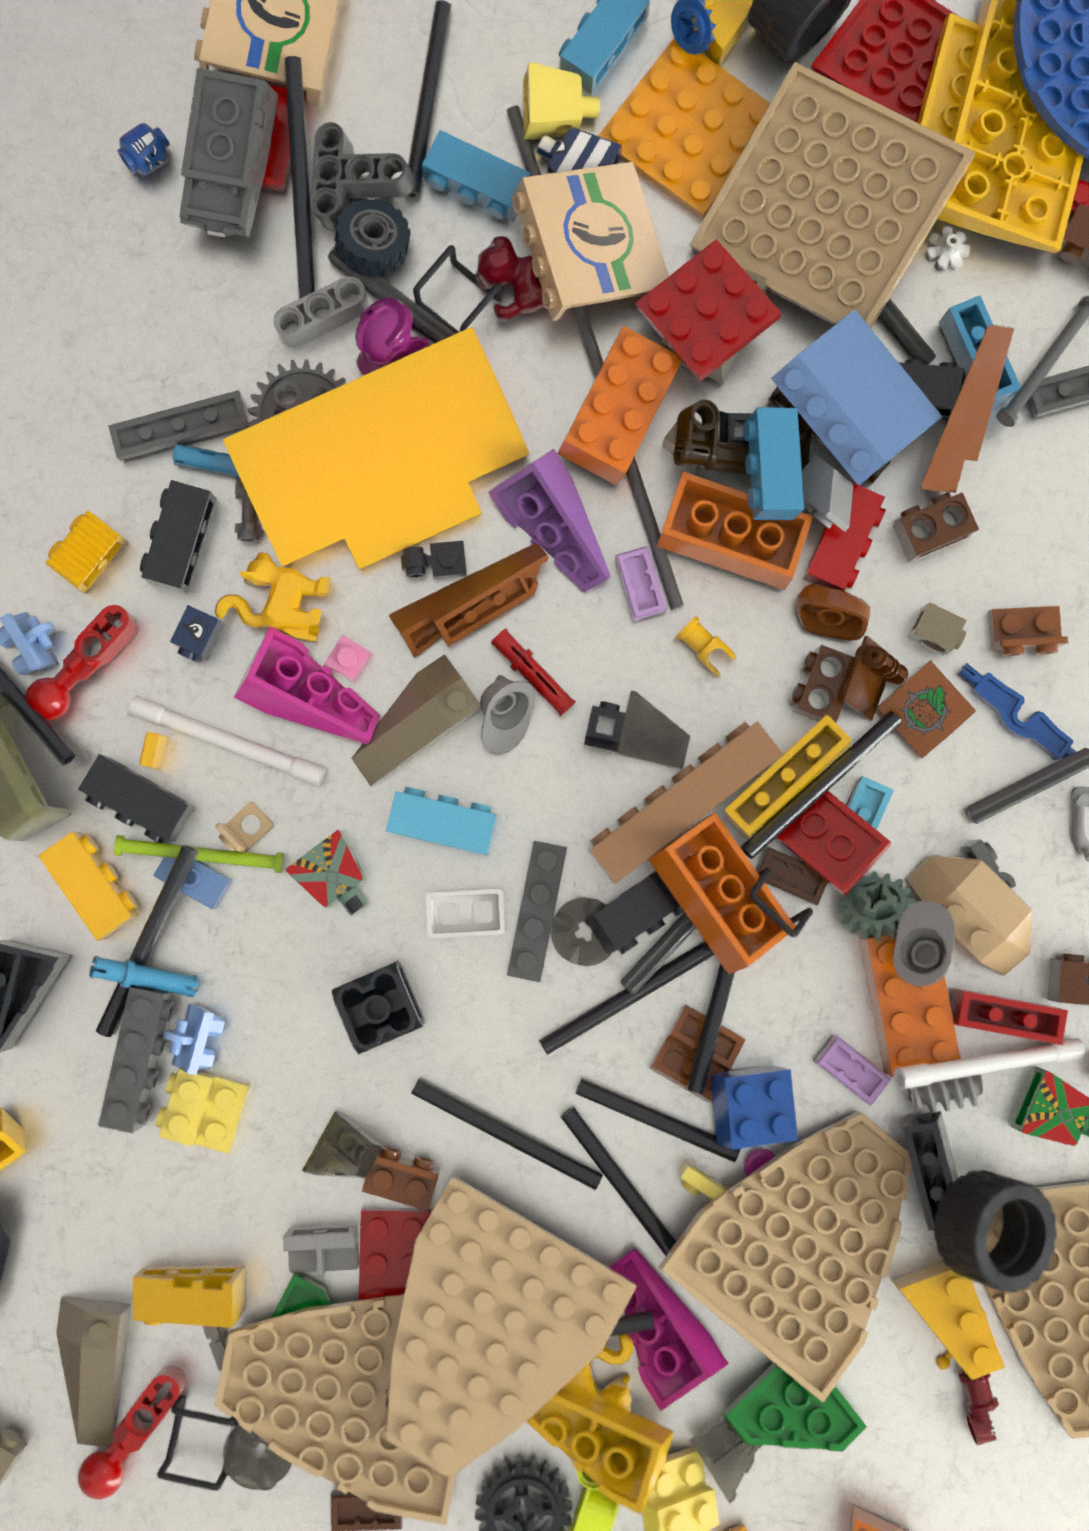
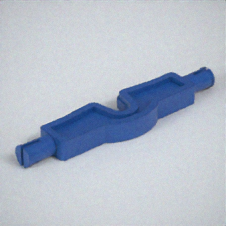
M968 662L959 670L958 674L974 686L971 689L972 694L996 712L1000 724L1010 734L1020 739L1031 740L1054 760L1065 758L1077 752L1071 747L1074 743L1073 739L1061 731L1043 712L1036 711L1025 722L1018 719V712L1025 702L1024 697L1003 684L991 673L988 672L981 675Z

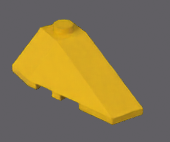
M559 1390L526 1421L551 1446L561 1449L573 1461L572 1465L580 1473L584 1471L599 1485L598 1490L605 1497L639 1514L643 1512L664 1466L674 1431L642 1416L563 1390Z

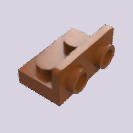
M1060 606L1004 608L988 611L991 651H1003V656L1023 655L1026 649H1036L1037 654L1040 655L1053 654L1058 652L1059 647L1068 644V636H1062Z
M382 1146L381 1150L374 1149L370 1157V1164L361 1192L428 1211L441 1168L435 1167V1162L425 1157L415 1156L414 1160L401 1157L402 1152L391 1147Z

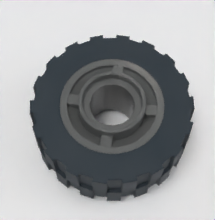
M364 198L361 201L355 200L348 207L345 206L342 209L341 215L337 218L334 239L335 251L339 254L340 261L344 262L349 270L357 272L358 275H367L370 278L388 276L389 273L396 272L399 266L405 262L411 235L410 228H408L409 223L403 217L402 212L394 208L393 204L389 202L385 203L381 199L375 198L374 200H369L368 198Z

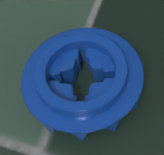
M678 0L671 13V29L676 42L685 52L693 55L708 50L709 44L715 40L712 30L716 24L711 22L710 19L713 10L705 9L704 0ZM692 18L696 19L695 26L698 28L697 31L694 30V23L691 21Z

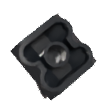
M395 961L331 990L335 1006L350 1042L358 1055L423 1027L425 1023L423 1014L399 961Z

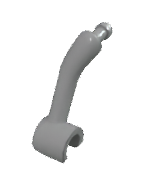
M1078 786L1071 792V802L1075 808L1073 834L1079 854L1083 855L1085 860L1089 862V841L1085 835L1084 826L1085 807H1089V787Z

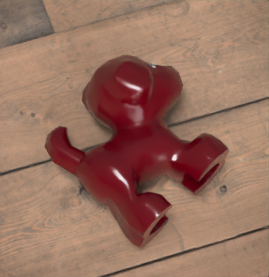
M504 236L494 237L491 244L478 255V269L475 277L479 286L484 290L493 288L497 283H501L502 287L508 284L512 285L514 289V302L508 306H502L497 303L493 306L494 314L499 319H511L521 313H534L545 307L542 301L543 290L539 277L534 275L532 269V255L518 257L512 242L508 237Z

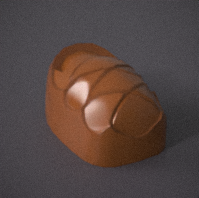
M815 583L805 586L798 595L796 611L804 630L817 635L843 640L861 639L867 630L871 608L863 599L846 591L824 587Z

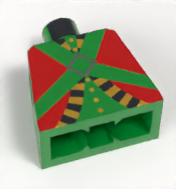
M1035 1067L1011 1127L1027 1135L1076 1146L1081 1134L1089 1137V1097L1053 1073Z

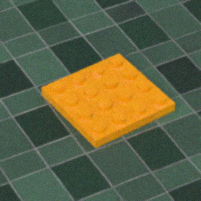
M673 38L598 136L622 145L620 160L623 163L633 162L638 174L703 220L771 103L704 54L693 55L685 52L678 45L675 38Z

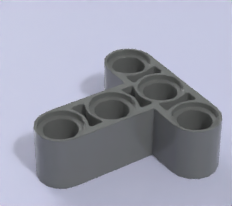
M334 122L324 123L316 131L310 206L313 213L328 230H336L337 218L341 215L342 209L350 205V198L404 197L414 189L416 183L415 176L401 155L395 153L354 154L352 143L341 126ZM339 141L336 146L330 148L334 142ZM369 172L366 178L359 180L364 173ZM397 172H402L398 178L391 179ZM337 173L333 179L328 180L332 174ZM335 205L332 211L325 213L328 207Z

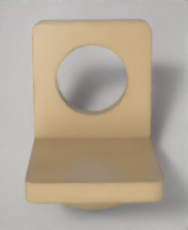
M249 802L227 824L218 823L215 827L221 833L219 839L229 850L233 852L236 849L238 852H247L274 827V824L254 802ZM247 815H255L260 820V829L255 834L248 835L241 828V822Z

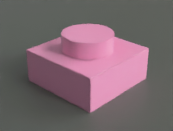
M342 635L325 661V664L355 683L373 654Z

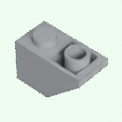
M815 454L802 470L804 508L811 514L817 509L818 511L813 516L829 529L835 524L845 532L850 526L853 483Z

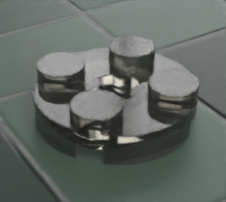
M579 897L566 902L560 907L552 921L551 938L556 951L561 957L573 964L593 966L611 956L612 953H606L593 932L591 933L592 939L589 941H585L583 937L577 938L575 932L579 930L578 924L584 921L588 926L585 919L606 904L598 899Z
M238 1422L230 1429L223 1448L224 1471L235 1483L244 1488L252 1490L261 1489L264 1491L271 1490L277 1482L286 1476L292 1463L268 1448L269 1443L255 1432H247ZM259 1443L264 1444V1452L268 1455L260 1459L253 1458V1453L249 1451L250 1447L257 1448Z

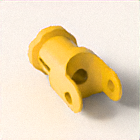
M695 616L675 638L687 643L697 653L696 658L712 673L720 676L721 674L718 669L709 661L710 652L714 649H723L732 659L736 660L737 657L718 636L713 637L699 623L700 619Z

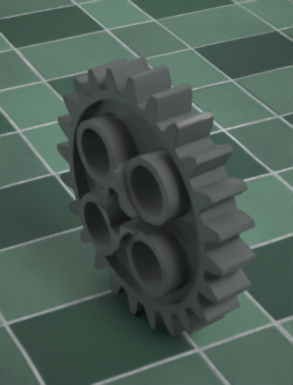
M305 359L302 368H298L295 361L291 360L290 370L288 371L281 364H278L279 375L275 377L267 371L266 376L269 383L267 385L262 382L256 383L262 393L261 395L251 394L250 396L251 400L258 404V406L248 408L249 414L257 417V419L249 422V426L251 427L273 417L275 411H287L313 399L320 393H326L346 384V379L341 378L334 381L335 369L332 368L324 374L321 362L317 364L314 370L310 369L308 359ZM288 390L295 392L297 398L294 403L285 405L279 401V396L282 392Z

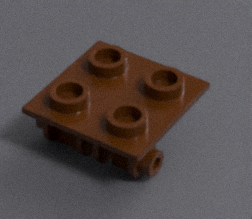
M865 635L861 646L855 653V663L850 677L843 685L841 700L872 721L886 682L892 684L904 683L908 678V669L869 636Z

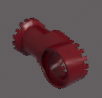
M962 1371L958 1376L960 1382L965 1385L969 1399L966 1420L971 1436L977 1446L996 1441V1433L991 1431L995 1429L991 1425L992 1420H990V1415L988 1414V1412L995 1410L999 1406L998 1399L993 1396L988 1380L991 1374L989 1373L972 1380Z

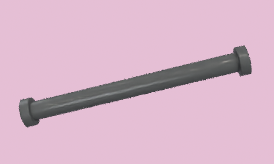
M1089 296L1081 298L1078 302V310L1023 383L1021 389L1015 394L1007 407L1001 408L997 413L996 418L1002 425L1006 427H1013L1018 421V413L1088 319Z

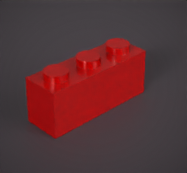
M853 483L849 528L844 532L835 524L830 529L827 526L824 527L803 575V580L842 591L846 587L849 589L853 587L859 574V570L855 569L859 557L865 558L873 541L868 538L872 526L878 528L886 509L881 507L885 496Z
M953 988L950 1006L955 1025L1063 1045L1068 1010Z

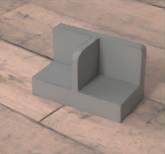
M339 1226L288 1229L283 1236V1251H288L289 1271L291 1273L295 1271L298 1273L317 1272L318 1277H323L326 1271L356 1270L359 1266L358 1227Z

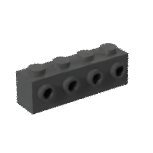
M139 986L129 987L98 1126L134 1133L142 1128L143 1125H146L151 1110V1105L148 1104L150 1092L154 1090L158 1080L157 1061L158 1057L163 1054L166 1039L163 1037L166 1022L170 1021L174 1009V1001H171L173 993Z

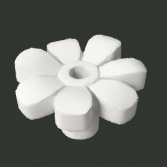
M950 226L943 227L941 236L933 233L928 240V244L931 246L926 252L928 259L935 260L938 258L936 266L944 270L948 264L951 269H958L963 264L962 258L967 257L970 252V246L963 244L966 240V235L961 231L953 234V228Z

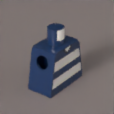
M573 127L568 130L562 142L545 134L539 143L537 154L550 160L547 167V174L618 164L622 145Z

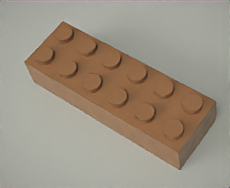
M746 721L725 736L729 743L724 747L716 743L698 757L702 762L694 769L689 764L671 779L675 784L668 790L662 785L644 799L648 805L639 811L636 807H633L617 819L621 826L611 833L606 828L590 840L593 847L588 852L612 883L616 884L783 755L758 721L751 726Z

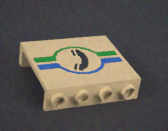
M211 0L210 7H204L202 11L201 29H204L205 32L203 40L197 39L194 61H198L200 68L209 69L210 65L286 85L284 58L298 56L302 60L303 89L307 90L306 102L319 105L340 0Z
M633 162L536 175L521 179L512 196L513 208L520 216L523 225V240L527 246L529 245L533 258L532 269L534 275L539 277L543 290L542 301L544 307L547 310L549 309L552 321L559 320L567 308L646 295L669 277Z

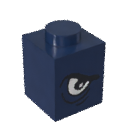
M187 605L170 642L179 647L177 654L196 662L198 656L208 661L225 624L219 619Z

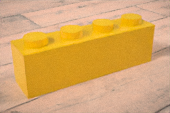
M827 714L724 810V816L748 840L848 749L852 739Z

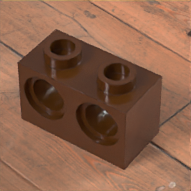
M947 492L932 499V505L921 510L919 505H916L900 513L901 518L893 525V528L909 562L966 539L979 530L963 492L955 496H951L950 492ZM944 511L954 514L956 525H950L945 522L943 518ZM913 524L921 525L926 532L925 538H918L913 534Z
M824 645L816 648L815 652L809 651L802 670L807 671L803 684L799 682L796 684L790 701L795 703L792 712L817 722L828 714L836 723L844 704L841 700L843 685L850 677L855 657ZM822 661H830L835 665L836 674L834 677H827L822 673ZM811 692H818L823 696L824 706L822 709H816L810 705L809 695Z

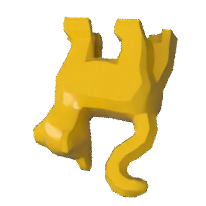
M260 552L254 560L250 561L247 570L240 572V576L244 578V583L271 587L263 611L259 614L252 613L248 602L238 594H227L216 603L215 614L219 619H223L227 610L232 607L237 610L241 621L252 628L263 627L269 629V627H272L295 639L317 643L320 627L316 625H319L323 611L317 608H313L309 612L300 610L301 602L304 596L327 597L331 586V578L320 577L317 581L311 580L295 569L278 567L272 561L269 554Z
M627 1334L619 1335L620 1349L618 1351H613L604 1346L603 1350L594 1359L598 1358L609 1365L624 1364L631 1358L634 1352L631 1337ZM593 1360L561 1389L631 1413V1396L627 1385L630 1381L629 1374L622 1375L604 1389H598L591 1369V1362Z

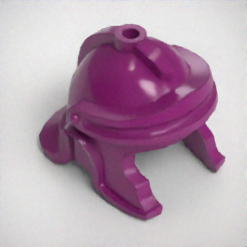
M395 298L379 299L361 314L356 328L355 340L358 349L361 351L356 360L357 367L363 375L431 345L427 337L410 336L413 315L409 307Z

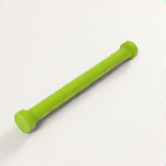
M116 835L114 855L122 856L123 853L177 858L182 845L125 839L124 835ZM190 846L198 851L195 861L274 869V873H282L284 853L277 852L276 855Z

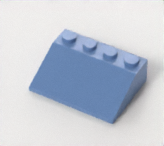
M855 309L771 377L795 408H798L799 414L858 486L943 417Z

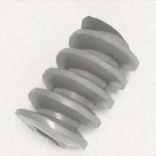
M981 1074L933 1082L930 1085L908 1088L905 1091L910 1105L918 1116H922L923 1105L927 1104L932 1114L936 1113L937 1102H941L945 1111L950 1110V1100H954L958 1108L963 1109L964 1098L967 1097L973 1107L977 1106L978 1096L983 1093Z

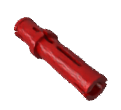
M506 628L491 641V644L511 663L510 668L514 672L518 670L560 716L576 703L532 657L534 653L529 648L525 650Z

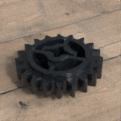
M517 1457L516 1468L512 1469L505 1460L503 1461V1474L492 1468L490 1470L492 1483L485 1480L481 1482V1491L484 1494H477L475 1503L480 1507L475 1510V1520L482 1521L479 1524L478 1531H510L501 1524L500 1520H504L505 1524H509L516 1531H533L539 1521L544 1520V1516L551 1515L549 1520L538 1531H566L563 1526H570L572 1523L571 1515L567 1513L572 1510V1500L566 1499L569 1495L568 1485L559 1486L561 1482V1474L559 1472L549 1477L548 1463L544 1464L540 1470H537L535 1458L531 1459L528 1467H524L521 1457ZM515 1486L513 1494L508 1499H504V1503L496 1505L500 1496L506 1490ZM529 1486L542 1491L548 1499H543L541 1495L534 1493ZM521 1498L524 1500V1506H526L528 1512L526 1513V1521H524L523 1513H521L519 1508L521 1506Z

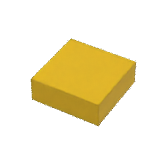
M152 732L146 733L139 762L141 766L160 770L167 741L166 736Z

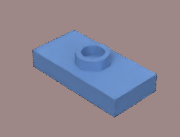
M163 857L153 876L165 882L176 858ZM194 861L180 892L213 910L216 908L232 879L200 861Z

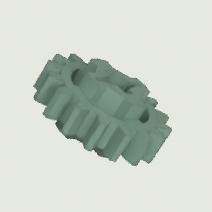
M872 871L871 878L866 879L863 876L846 896L840 893L838 913L841 914V923L849 924V932L851 934L858 930L862 931V939L864 940L868 938L869 934L875 935L877 942L881 941L883 934H887L890 939H894L895 930H898L902 914L909 906L915 904V899L911 898L912 890L911 888H903L902 879L892 882L890 881L889 873H886L883 878H878L876 871Z

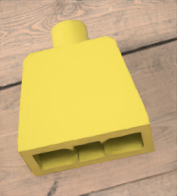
M534 62L528 63L523 78L524 140L542 139L545 134L552 138L565 137L570 128L579 129L582 117L598 118L600 98L582 95V78L579 74Z

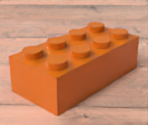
M623 325L557 454L617 486L626 474L682 362L679 357Z
M683 471L657 547L785 590L794 577L813 516L801 512L794 520H753V509L748 507L747 502L748 493Z
M715 812L693 825L648 859L728 974L749 967L788 935L751 900L749 892L760 878V875ZM764 883L756 895L787 925L794 929L795 925Z
M895 931L894 939H890L887 934H883L879 942L876 941L875 935H869L866 940L858 937L883 1070L885 1074L894 1078L896 1068L961 1059L945 975L937 983L929 986H914L906 983L897 974L894 967L897 931Z

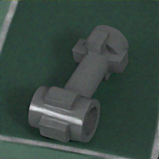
M237 478L235 499H242L241 523H235L234 533H237V540L257 542L258 535L261 534V525L255 524L256 511L241 479Z

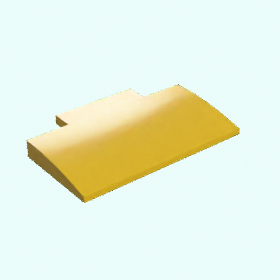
M983 0L977 23L950 13L945 18L917 122L975 151L973 160L937 219L997 239L1057 253L1061 250L1084 157L1064 143L1051 130L1038 113L1025 89L1014 50L1013 25L1017 0Z
M473 327L222 439L282 567L342 539H345L358 569L384 559L482 514L468 482L530 454Z

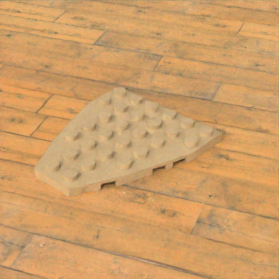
M855 1112L789 1146L700 1209L658 1268L814 1396L824 1402L865 1344L868 1335L865 1328L871 1309L876 1310L879 1299L875 1297L882 1277L886 1278L901 1232L900 1210L902 1200L907 1199L909 1188L907 1179L912 1172L909 1152L863 1113Z
M452 1175L415 1242L392 1353L386 1440L448 1478L517 1431L603 1350L637 1284Z
M1089 1181L1035 1187L1039 1188L1044 1193L1045 1198L1050 1201L1052 1211L1055 1213L1057 1229L1055 1250L1049 1261L1050 1264L1041 1274V1277L1036 1282H1033L1029 1288L1018 1290L1015 1293L1001 1292L986 1286L1024 1369L1071 1439L1089 1437ZM1002 1207L995 1213L989 1225L987 1233L988 1254L994 1249L1002 1233Z
M405 1294L308 1307L230 1331L215 1400V1406L227 1416L236 1418L239 1425L247 1432H255L269 1443L268 1448L278 1456L315 1477L321 1475L338 1485L337 1489L346 1495L350 1492L366 1501V1506L372 1510L447 1525L456 1473L448 1478L386 1440L392 1353Z

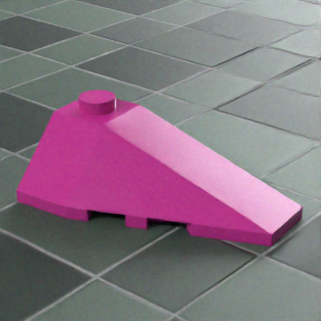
M269 627L240 682L234 698L266 714L368 744L380 714L354 690L343 687L331 676L333 671L325 664L321 667L307 654L309 649L301 642Z
M636 1248L609 1267L637 1284L633 1295L623 1311L625 1315L652 1311L655 1329L631 1333L628 1336L631 1337L639 1359L640 1366L637 1368L640 1378L660 1411L729 1364L709 1332Z

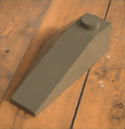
M444 654L415 674L376 725L370 742L368 744L362 743L351 759L368 784L372 786L480 713L482 706Z
M61 1297L56 1335L77 1444L109 1447L114 1440L132 1304Z

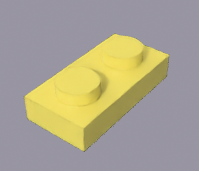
M686 1160L678 1170V1174L683 1180L681 1185L696 1196H699L702 1192L713 1201L728 1190L727 1187Z

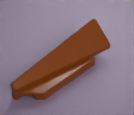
M991 324L987 327L921 483L922 489L956 493L964 461H978L1014 328Z
M534 543L392 612L389 618L414 658L441 637L446 645L450 646L533 596L539 584L536 577L541 564L547 562L549 557L537 543Z

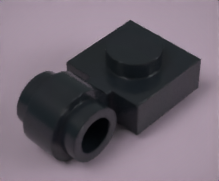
M463 540L430 543L431 555L424 553L422 547L403 549L404 555L400 557L401 568L407 578L426 576L428 568H432L433 579L467 576Z

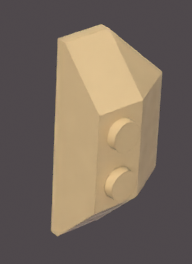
M930 855L906 877L922 901L936 902L950 912L955 923V938L984 965L1005 976L1030 954L1032 909L982 859Z

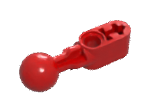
M119 605L105 607L77 636L74 648L63 660V668L54 678H40L28 687L25 698L29 706L41 714L47 721L61 718L70 706L71 698L69 691L79 681L87 680L99 667L108 665L137 633L138 624L136 619ZM117 619L123 623L119 628L114 625ZM106 632V634H108L111 637L110 640L105 638L102 634ZM95 642H100V651L94 656H89L90 646Z
M167 1366L161 1369L114 1430V1440L107 1450L93 1452L83 1460L78 1470L77 1481L84 1495L91 1499L102 1500L112 1496L120 1488L124 1479L123 1462L131 1452H137L141 1449L186 1388V1375L179 1367ZM167 1381L171 1383L172 1387L161 1400L156 1395ZM145 1409L149 1411L153 1421L150 1423L143 1422L138 1416V1410Z

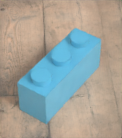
M405 787L404 793L395 791L386 832L479 854H489L497 815L491 813L492 807L472 802L471 808L457 805L459 799L444 795H438L437 800L424 798L425 791Z

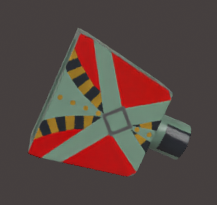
M336 830L285 869L324 908H330L340 901L350 916H352L367 905V902L356 889V887L367 880V876L342 830Z

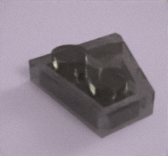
M631 690L616 755L682 770L690 735L639 693Z
M335 1111L302 1171L316 1176L365 1178L382 1146L345 1114Z
M722 1416L690 1439V1442L725 1499L731 1503L737 1496L735 1491L745 1472L748 1474L754 1463L756 1451L762 1446L743 1443Z

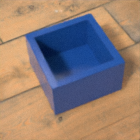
M767 1066L710 1074L717 1144L735 1150L798 1140L791 1069Z

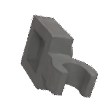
M977 839L961 846L967 858L982 859L1010 888L1016 886L1015 880L1010 874L998 871L999 867L995 862L998 859L997 854L988 842L983 843L982 839Z

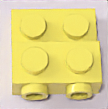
M181 1068L178 1069L177 1074L172 1072L165 1089V1093L171 1094L167 1107L162 1106L160 1108L155 1123L156 1127L161 1128L158 1137L188 1146L196 1144L229 1154L233 1146L250 1084L198 1070L197 1075L187 1074Z
M692 1446L666 1456L664 1466L642 1512L644 1531H710L709 1529L719 1525L715 1489L706 1486L702 1449Z

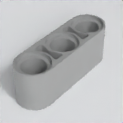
M347 276L280 308L274 315L273 320L280 339L288 346H300L361 316L368 307L364 286L359 279ZM354 292L359 294L358 299L353 302L343 300L348 293ZM320 307H327L329 309L325 316L316 317L313 315L315 310ZM289 322L299 323L294 331L287 332L283 330Z

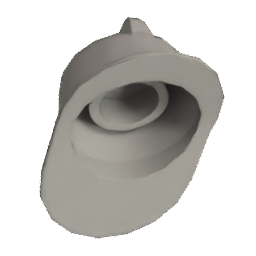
M498 675L495 682L490 684L481 695L480 705L484 715L481 740L484 747L491 753L502 754L509 752L524 738L535 700L534 688L528 682H514L505 676Z
M919 901L909 906L901 916L894 950V967L897 974L906 983L914 986H929L937 983L948 971L953 952L955 923L950 912L941 904L933 901Z

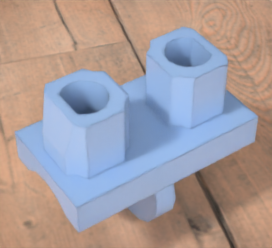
M28 612L17 615L6 613L0 618L3 626L0 628V645L5 649L16 646L21 653L12 660V665L19 675H28L38 670L52 669L58 664L49 649L53 646L49 636L55 631L51 622L40 624L37 617H30Z
M188 1004L185 1018L178 1019L176 1030L165 1029L163 1037L172 1041L169 1051L170 1054L174 1055L172 1065L184 1069L187 1074L197 1075L198 1069L212 1068L215 1053L213 1049L205 1047L208 1035L219 1037L222 1034L225 1021L198 1005Z

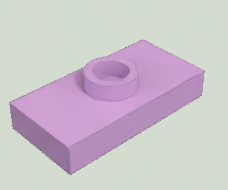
M648 546L615 555L633 621L665 613L667 611Z
M837 1035L832 1037L814 1061L869 1106H872L892 1080Z

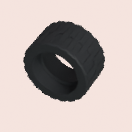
M753 0L748 12V23L785 61L790 62L799 59L810 51L837 23L852 0Z
M974 1170L958 1177L946 1189V1193L938 1204L937 1214H935L934 1238L937 1243L936 1248L939 1255L943 1258V1262L954 1273L1001 1292L1015 1293L1018 1290L1029 1288L1047 1269L1055 1250V1239H1057L1056 1218L1050 1201L1045 1198L1044 1193L1039 1188L1033 1187L1032 1184L990 1171ZM1002 1207V1233L998 1243L988 1254L987 1233L989 1225L995 1213Z

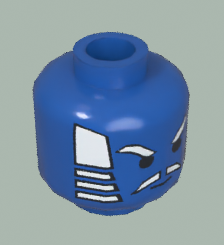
M140 123L119 138L120 149L117 152L132 174L138 172L140 175L147 176L168 161L169 157L166 147L170 143L159 127L152 129L148 124Z

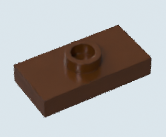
M766 847L756 870L759 873L767 867L771 868L772 872L765 883L818 906L828 882L803 861L771 847Z
M332 1490L330 1495L331 1531L402 1530V1516L376 1512L366 1506V1501L348 1492L346 1495L339 1490Z

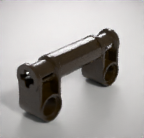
M707 399L700 400L682 409L677 418V435L673 452V459L676 465L684 466L687 463L701 466L702 470L751 477L746 473L745 468L749 447L717 441L720 414L717 406L712 401ZM695 412L700 415L702 425L696 421ZM798 417L801 470H803L809 463L812 429L804 418Z

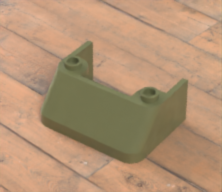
M0 694V709H1V708H3V707L9 705V703H8V702L6 701V699ZM0 717V836L5 840L25 841L71 816L69 809L47 806Z

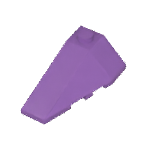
M554 449L488 491L505 519L514 528L519 526L532 538L530 540L531 544L537 543L554 558L555 566L583 592L611 577L573 478Z

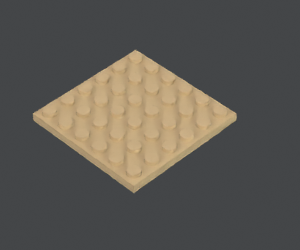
M794 62L689 245L691 249L700 252L717 239L743 269L767 278V290L833 325H836L855 309L867 325L872 328L973 160L975 151Z

